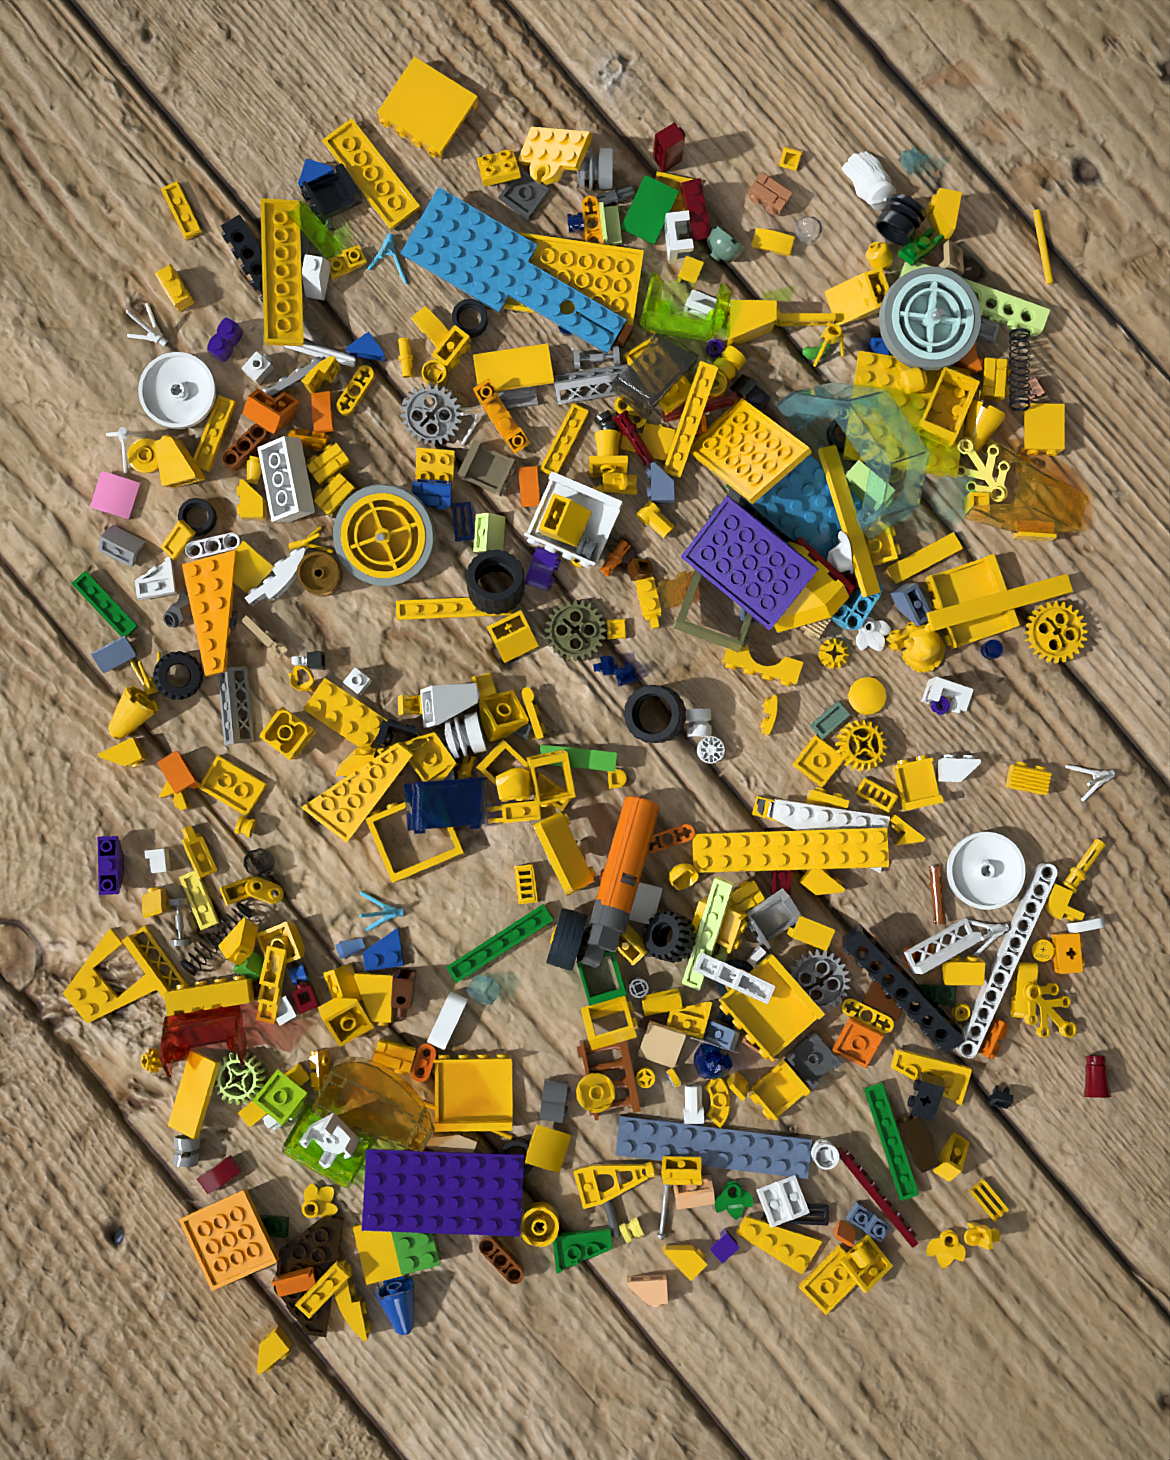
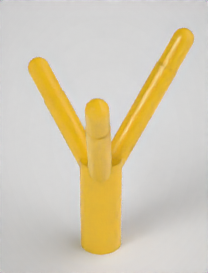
M321 526L306 538L289 543L290 550L307 546L333 553L332 549L309 543L320 537L318 532L322 530Z

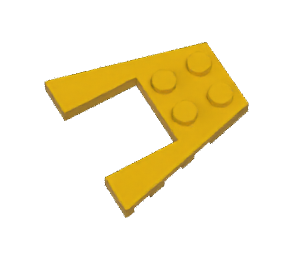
M112 928L106 932L63 992L65 998L86 1023L92 1022L157 990L145 974L118 997L95 969L96 966L124 944Z

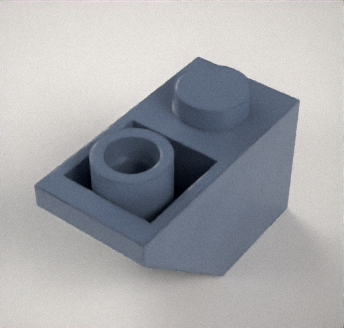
M651 462L650 468H647V480H650V487H647V499H651L654 504H673L674 480L655 462Z

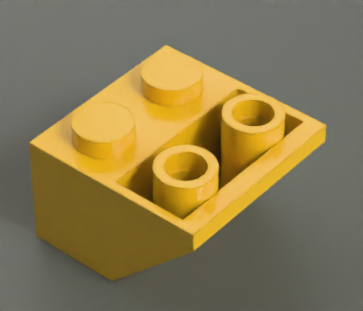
M553 493L539 530L544 536L578 548L592 511L571 499Z
M522 610L487 626L504 663L539 647Z

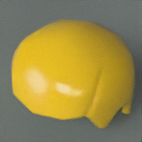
M680 863L669 872L668 880L676 890H682L697 882L699 874L693 865Z

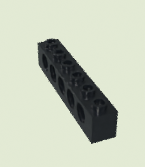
M239 214L220 225L224 231L221 235L227 244L231 242L233 255L236 260L241 259L243 264L240 266L246 276L250 274L253 279L250 283L255 291L259 290L262 294L259 298L263 303L262 274L255 275L258 269H262V250ZM244 237L241 243H236L238 238ZM249 253L254 254L252 258L246 259Z

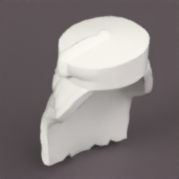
M865 151L859 154L854 153L848 159V162L843 165L842 170L853 182L858 197L867 201L876 210L886 209V205L890 202L891 197L897 194V191L880 161Z

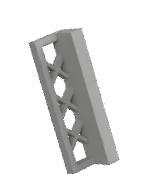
M628 364L553 376L558 405L632 393ZM627 379V387L618 388L615 386L619 380ZM601 383L609 385L606 391H600L597 387ZM583 386L590 388L587 394H581L578 391ZM568 389L572 392L569 397H560V390Z
M227 667L226 672L218 674L224 745L253 743L254 734L247 667ZM234 671H241L242 680L239 683L234 678ZM238 690L244 695L241 702L236 698ZM240 708L245 712L243 721L238 717ZM242 727L247 731L248 739H240Z

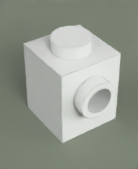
M256 351L241 369L260 386L274 370V367L271 365L272 360L264 353L260 355Z

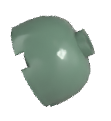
M716 224L707 239L708 248L712 251L710 256L718 262L720 259L726 262L733 261L745 249L743 245Z

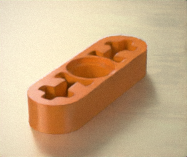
M682 824L653 834L651 842L657 841L655 837L659 836V842L662 847L658 848V844L653 845V850L648 849L647 853L652 854L690 841L695 835L694 828L689 824ZM684 827L687 830H691L688 838L680 836V841H676L677 838L673 832L677 829V833L683 832ZM670 833L673 836L671 844L663 843L662 837L664 834Z

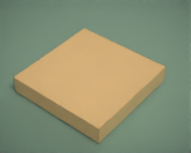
M650 1020L637 1056L674 1068L686 1038V1032Z

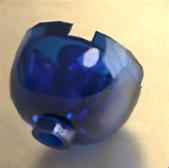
M701 1043L694 1054L693 1061L699 1076L704 1079L718 1080L723 1078L732 1068L733 1061L728 1054L724 1055L721 1053L722 1048Z

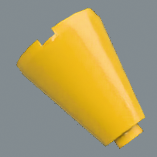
M972 399L966 417L963 438H972L975 443L974 449L978 453L1004 421L1005 413L995 407L984 405L983 402ZM964 442L966 447H970L969 442Z
M127 686L124 689L108 726L109 734L113 738L124 739L157 713L159 705L155 700L151 702L148 699L149 695L145 691L135 686L130 688Z

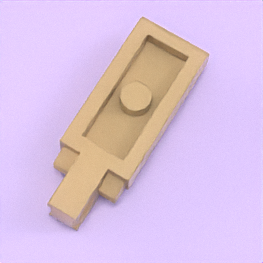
M246 615L242 619V623L279 659L288 652L283 643L273 641L275 637L269 631L263 632L259 628L261 624L254 617L250 619Z

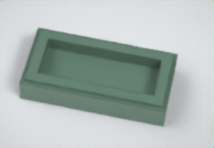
M838 700L809 726L823 740L851 714Z

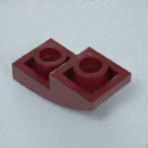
M230 1155L218 1162L210 1170L201 1174L197 1181L205 1192L210 1194L238 1175L242 1169Z

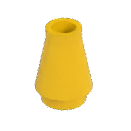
M249 456V460H247L246 482L258 485L262 474L260 458Z

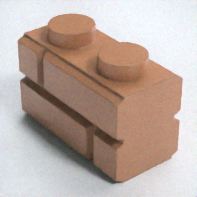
M764 172L759 174L748 192L749 199L754 204L758 205L760 203L769 214H776L780 216L793 195L791 190Z

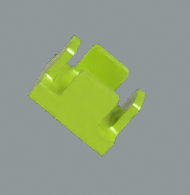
M277 1069L252 1101L279 1124L284 1126L290 1118L294 1119L306 1104L303 1101L308 1096V1093L294 1080Z

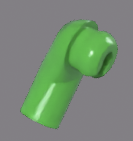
M824 340L819 347L806 346L802 351L803 356L807 359L815 360ZM829 343L827 344L823 355L831 347Z

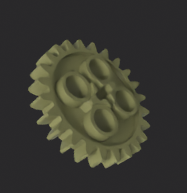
M576 599L573 605L567 600L566 607L560 603V610L558 611L553 608L555 615H548L551 622H545L550 627L544 630V632L550 633L545 639L552 641L548 646H555L554 654L560 651L559 658L567 655V661L571 657L574 658L575 662H577L578 657H581L582 661H584V655L586 654L589 658H592L591 651L598 653L596 646L602 647L603 645L599 641L606 639V637L601 635V633L606 632V629L601 628L606 623L605 621H599L603 615H596L598 609L591 610V603L585 607L584 600L580 605L577 604ZM578 613L581 619L578 622H573L570 619L571 614ZM563 619H567L574 628L579 627V633L588 640V643H585L576 633L572 635V629ZM560 626H564L568 630L563 636L558 635L556 632ZM587 626L594 628V633L590 636L586 635L583 631ZM572 640H579L581 642L580 648H571L570 642Z

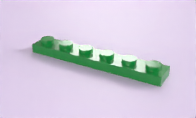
M542 904L446 966L454 981L458 983L554 919L545 905Z
M878 1082L863 1087L899 1200L903 1201L918 1196L919 1193L883 1083Z

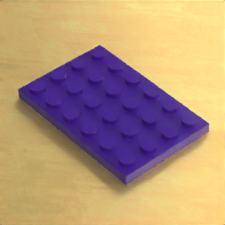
M729 495L724 498L681 556L683 560L768 630L774 627L819 570V568Z

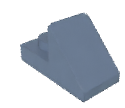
M708 1019L703 1038L734 1051L740 1032L736 1031L733 1027Z

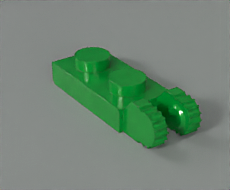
M931 227L924 234L919 235L900 249L897 255L913 266L934 251L935 247L942 242L944 236L939 234L931 241L929 238L935 231Z

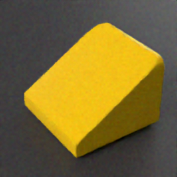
M784 146L779 166L797 171L802 150Z

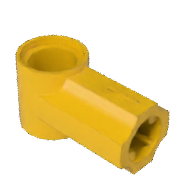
M650 500L636 513V516L645 525H649L663 539L675 527Z

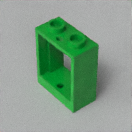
M604 951L603 957H611L619 987L593 995L590 991L583 963L578 962L576 959L589 1006L627 995L614 952Z

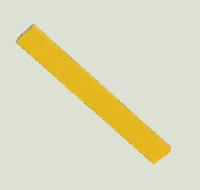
M833 445L818 449V454L841 529L845 532L850 542L852 564L862 597L878 594L881 590L837 447Z
M1067 573L926 613L933 632L1073 592Z

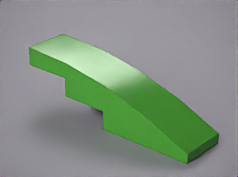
M541 745L540 754L563 749L567 751L571 768L615 772L617 752ZM556 762L547 765L562 766V762Z

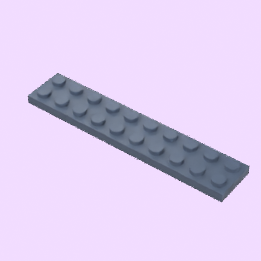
M620 1115L615 1155L662 1161L663 1156L702 1157V1166L788 1177L795 1175L796 1178L808 1179L812 1139Z

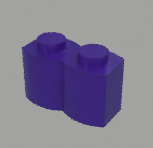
M227 317L224 318L218 325L217 334L208 342L207 350L209 353L223 363L226 362L233 353V347L242 338V328L233 320Z
M537 546L524 581L525 584L543 591L551 588L555 579L552 577L554 570L558 571L561 560L558 559L559 554H554Z

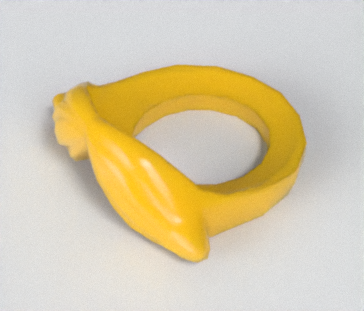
M296 665L292 673L288 674L290 676V685L301 692H312L311 686L315 679L312 671L304 665ZM304 669L309 674L310 680L298 686V670Z

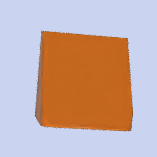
M840 1220L834 1228L833 1234L841 1242L853 1247L856 1230Z

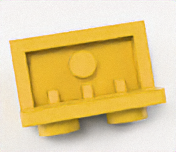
M818 787L815 790H809L805 802L841 809L848 808L849 800H845V795L834 793L832 796L826 794L827 790Z

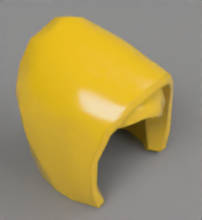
M515 767L496 776L498 795L502 802L513 799L523 801L530 798L531 774L528 770Z

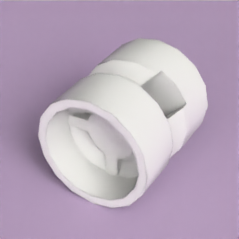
M687 709L686 720L689 722V725H687V737L712 736V727L708 723L711 720V709Z
M818 1139L812 1144L811 1157L818 1167L829 1170L837 1165L839 1153L831 1141Z

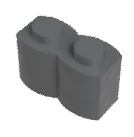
M544 1080L539 1120L563 1123V1118H567L568 1106H565V1101L570 1099L571 1093L568 1081Z

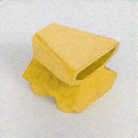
M282 706L262 730L259 737L289 760H295L314 736L316 729L308 726Z

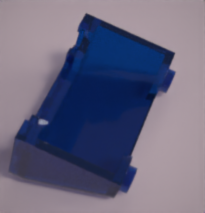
M487 777L404 784L407 830H414V834L426 833V829L458 826H470V829L481 828V824H485Z

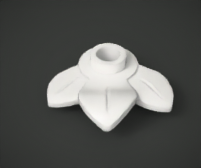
M866 617L862 626L858 629L859 633L856 637V644L860 650H864L869 645L876 651H882L885 646L884 636L891 632V628L882 620L875 621L871 617ZM868 623L870 624L869 630L866 629Z

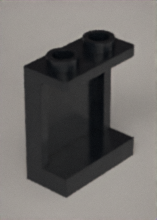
M342 163L335 166L336 173L309 186L306 181L302 182L303 190H301V194L306 202L309 201L314 216L318 215L321 222L362 203L361 192Z

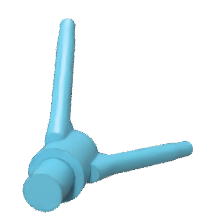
M387 234L382 248L368 266V270L372 269L379 258L382 259L384 255H392L403 283L406 285L407 280L394 248V235Z
M360 891V895L383 908V912L359 915L360 918L383 916V918L365 928L366 931L390 920V918L403 916V908L395 909V907H390V905L384 904L369 894Z

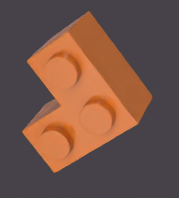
M257 389L248 395L242 414L267 431L275 434L294 419L300 401L286 392L281 393L276 398H272L260 389Z

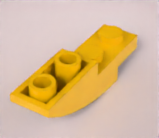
M347 1259L339 1260L338 1262L343 1267H345L351 1273L352 1276V1267L351 1264L347 1263ZM350 1276L334 1295L348 1325L363 1341H367L370 1333H372L371 1322L367 1321L366 1316L368 1313L367 1302H363L362 1296L354 1297L356 1296V1286L352 1284Z

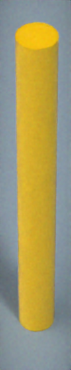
M1037 209L1033 211L1046 285H1051L1054 283L1041 210Z

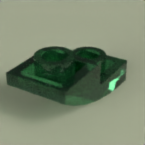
M918 983L938 1005L956 1006L957 986Z
M259 1215L269 1236L278 1238L288 1237L289 1217Z

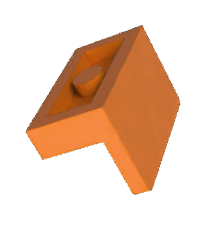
M176 750L158 761L157 764L174 793L178 794L189 786L194 790L201 786L183 754Z
M314 1267L276 1275L271 1284L276 1286L278 1297L309 1290L317 1282Z

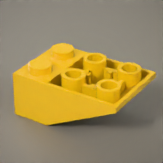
M879 267L824 291L831 313H835V324L842 326L880 313V307L884 296L889 290V286L882 267Z

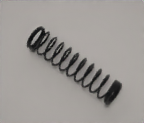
M1017 328L1009 333V350L1011 351L1009 353L1011 358L1009 360L1011 365L1009 370H1011V367L1019 368L1011 371L1009 374L1011 379L1009 381L1011 386L1009 388L1011 393L1009 395L1011 400L1009 402V409L1019 412L1030 408V398L1027 397L1030 394V391L1027 390L1030 387V384L1027 383L1030 380V377L1027 376L1030 373V370L1027 369L1030 366V363L1027 362L1030 359V356L1027 355L1030 349L1026 348L1030 345V342L1026 341L1030 338V331L1025 328ZM1020 331H1021V332H1027V333H1028V334L1021 333V334H1016V335H1014V336H1011L1012 333L1020 332ZM1019 342L1028 343L1026 346H1015L1013 344ZM1018 349L1028 350L1026 353H1016L1013 351ZM1011 353L1017 354L1016 356L1011 357ZM1018 356L1028 357V359L1025 360H1016L1013 358ZM1011 360L1018 361L1016 363L1011 364ZM1018 363L1028 364V366L1017 367L1014 365ZM1018 370H1028V372L1024 374L1014 373ZM1011 374L1019 375L1011 378ZM1018 377H1028V379L1024 381L1014 380ZM1011 381L1019 382L1011 385ZM1018 384H1028L1027 387L1023 388L1014 387ZM1011 388L1019 389L1011 392ZM1018 391H1028L1027 394H1015ZM1012 394L1015 395V396H1019V397H1015V398L1011 399V395H1012ZM1018 398H1028V400H1022V399L1015 400V399H1018ZM1016 403L1028 404V406L1023 408H1015L1011 405Z
M241 902L236 903L239 911L250 920L253 917L252 912ZM231 908L232 911L235 914H237L242 920L243 916H241L234 908ZM226 914V916L229 919H231L235 923V925L238 924V922L235 921L229 914ZM221 919V922L224 925H226L230 929V931L234 929L230 927L223 919ZM215 925V927L219 931H221L225 935V937L228 935L218 925ZM210 930V933L221 943L223 940ZM204 936V938L214 946L216 952L209 950L202 942H199V944L209 952L211 958L204 956L196 947H194V950L203 957L205 963L199 962L191 953H188L198 963L200 969L195 968L184 958L180 961L181 966L193 976L197 974V971L201 970V965L207 964L206 959H212L211 953L217 954L218 952L217 948L219 947L207 936Z

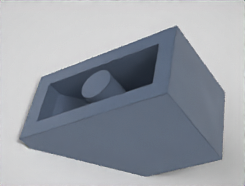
M917 583L903 584L890 593L898 610L916 626H920L928 620L926 613L931 611Z

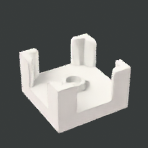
M689 210L666 213L664 232L669 264L684 262L686 256L691 257L690 252L694 249L692 239L679 240L680 234L687 233V221L690 219Z
M935 677L928 680L921 702L930 704L932 700L937 702L941 694L953 697L949 711L958 714L960 710L967 711L974 689Z
M332 1113L309 1125L299 1143L304 1148H307L313 1139L325 1151L319 1163L326 1169L333 1164L338 1154L344 1152L345 1159L350 1157L360 1139L335 1113Z

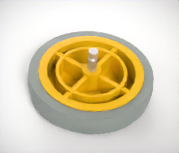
M375 484L358 490L341 506L334 522L333 541L340 561L352 575L369 584L391 586L410 580L425 567L433 552L435 529L428 509L416 495L396 485Z

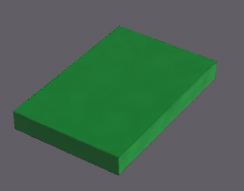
M645 175L622 223L621 229L655 245L664 226L665 215L670 213L679 191Z

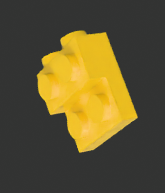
M886 521L862 529L873 566L899 560L898 555L902 553L899 543L895 544L893 539L896 536L894 525H889V522Z

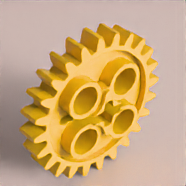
M1054 601L1052 606L1050 602H1047L1045 607L1042 605L1038 606L1039 611H1032L1034 617H1027L1031 623L1024 624L1025 627L1029 628L1028 631L1023 632V634L1029 635L1025 642H1031L1028 649L1034 648L1033 655L1039 653V660L1046 657V662L1048 663L1053 658V662L1056 664L1060 658L1063 663L1066 662V657L1070 660L1074 658L1073 654L1077 655L1080 653L1077 648H1084L1081 642L1087 640V638L1083 637V634L1088 633V631L1083 630L1082 627L1087 625V623H1081L1080 620L1084 616H1077L1078 609L1071 611L1073 605L1065 608V602L1060 603L1059 606L1057 601ZM1056 615H1060L1062 617L1061 624L1056 622ZM1040 624L1045 626V634L1040 632ZM1057 629L1058 633L1054 635L1053 632ZM1066 631H1069L1072 634L1071 640H1068L1066 638ZM1050 641H1054L1056 644L1055 650L1049 647Z

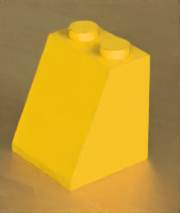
M730 300L727 310V347L728 345L736 347L771 332L780 318V307H777V301Z

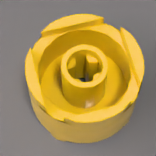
M544 1201L532 1203L522 1213L521 1236L526 1243L532 1246L545 1247L550 1245L556 1239L559 1231V1215L553 1206ZM536 1222H543V1227L540 1225L536 1226Z

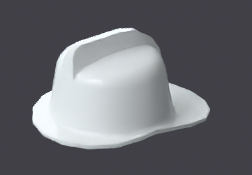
M840 531L838 534V545L828 552L827 561L838 572L848 571L853 574L850 542L845 532Z

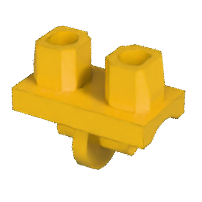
M604 473L603 493L636 495L637 475Z
M973 1221L967 1222L969 1229L964 1234V1240L968 1245H978L990 1250L994 1249L993 1243L1000 1242L998 1229H990L988 1225H980Z

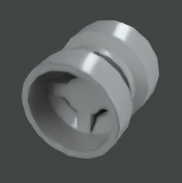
M634 977L630 981L629 990L632 996L642 998L648 993L649 987L644 978Z

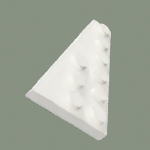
M775 799L772 815L773 819L797 831L887 828L888 831L890 816L781 799ZM871 868L881 873V868Z

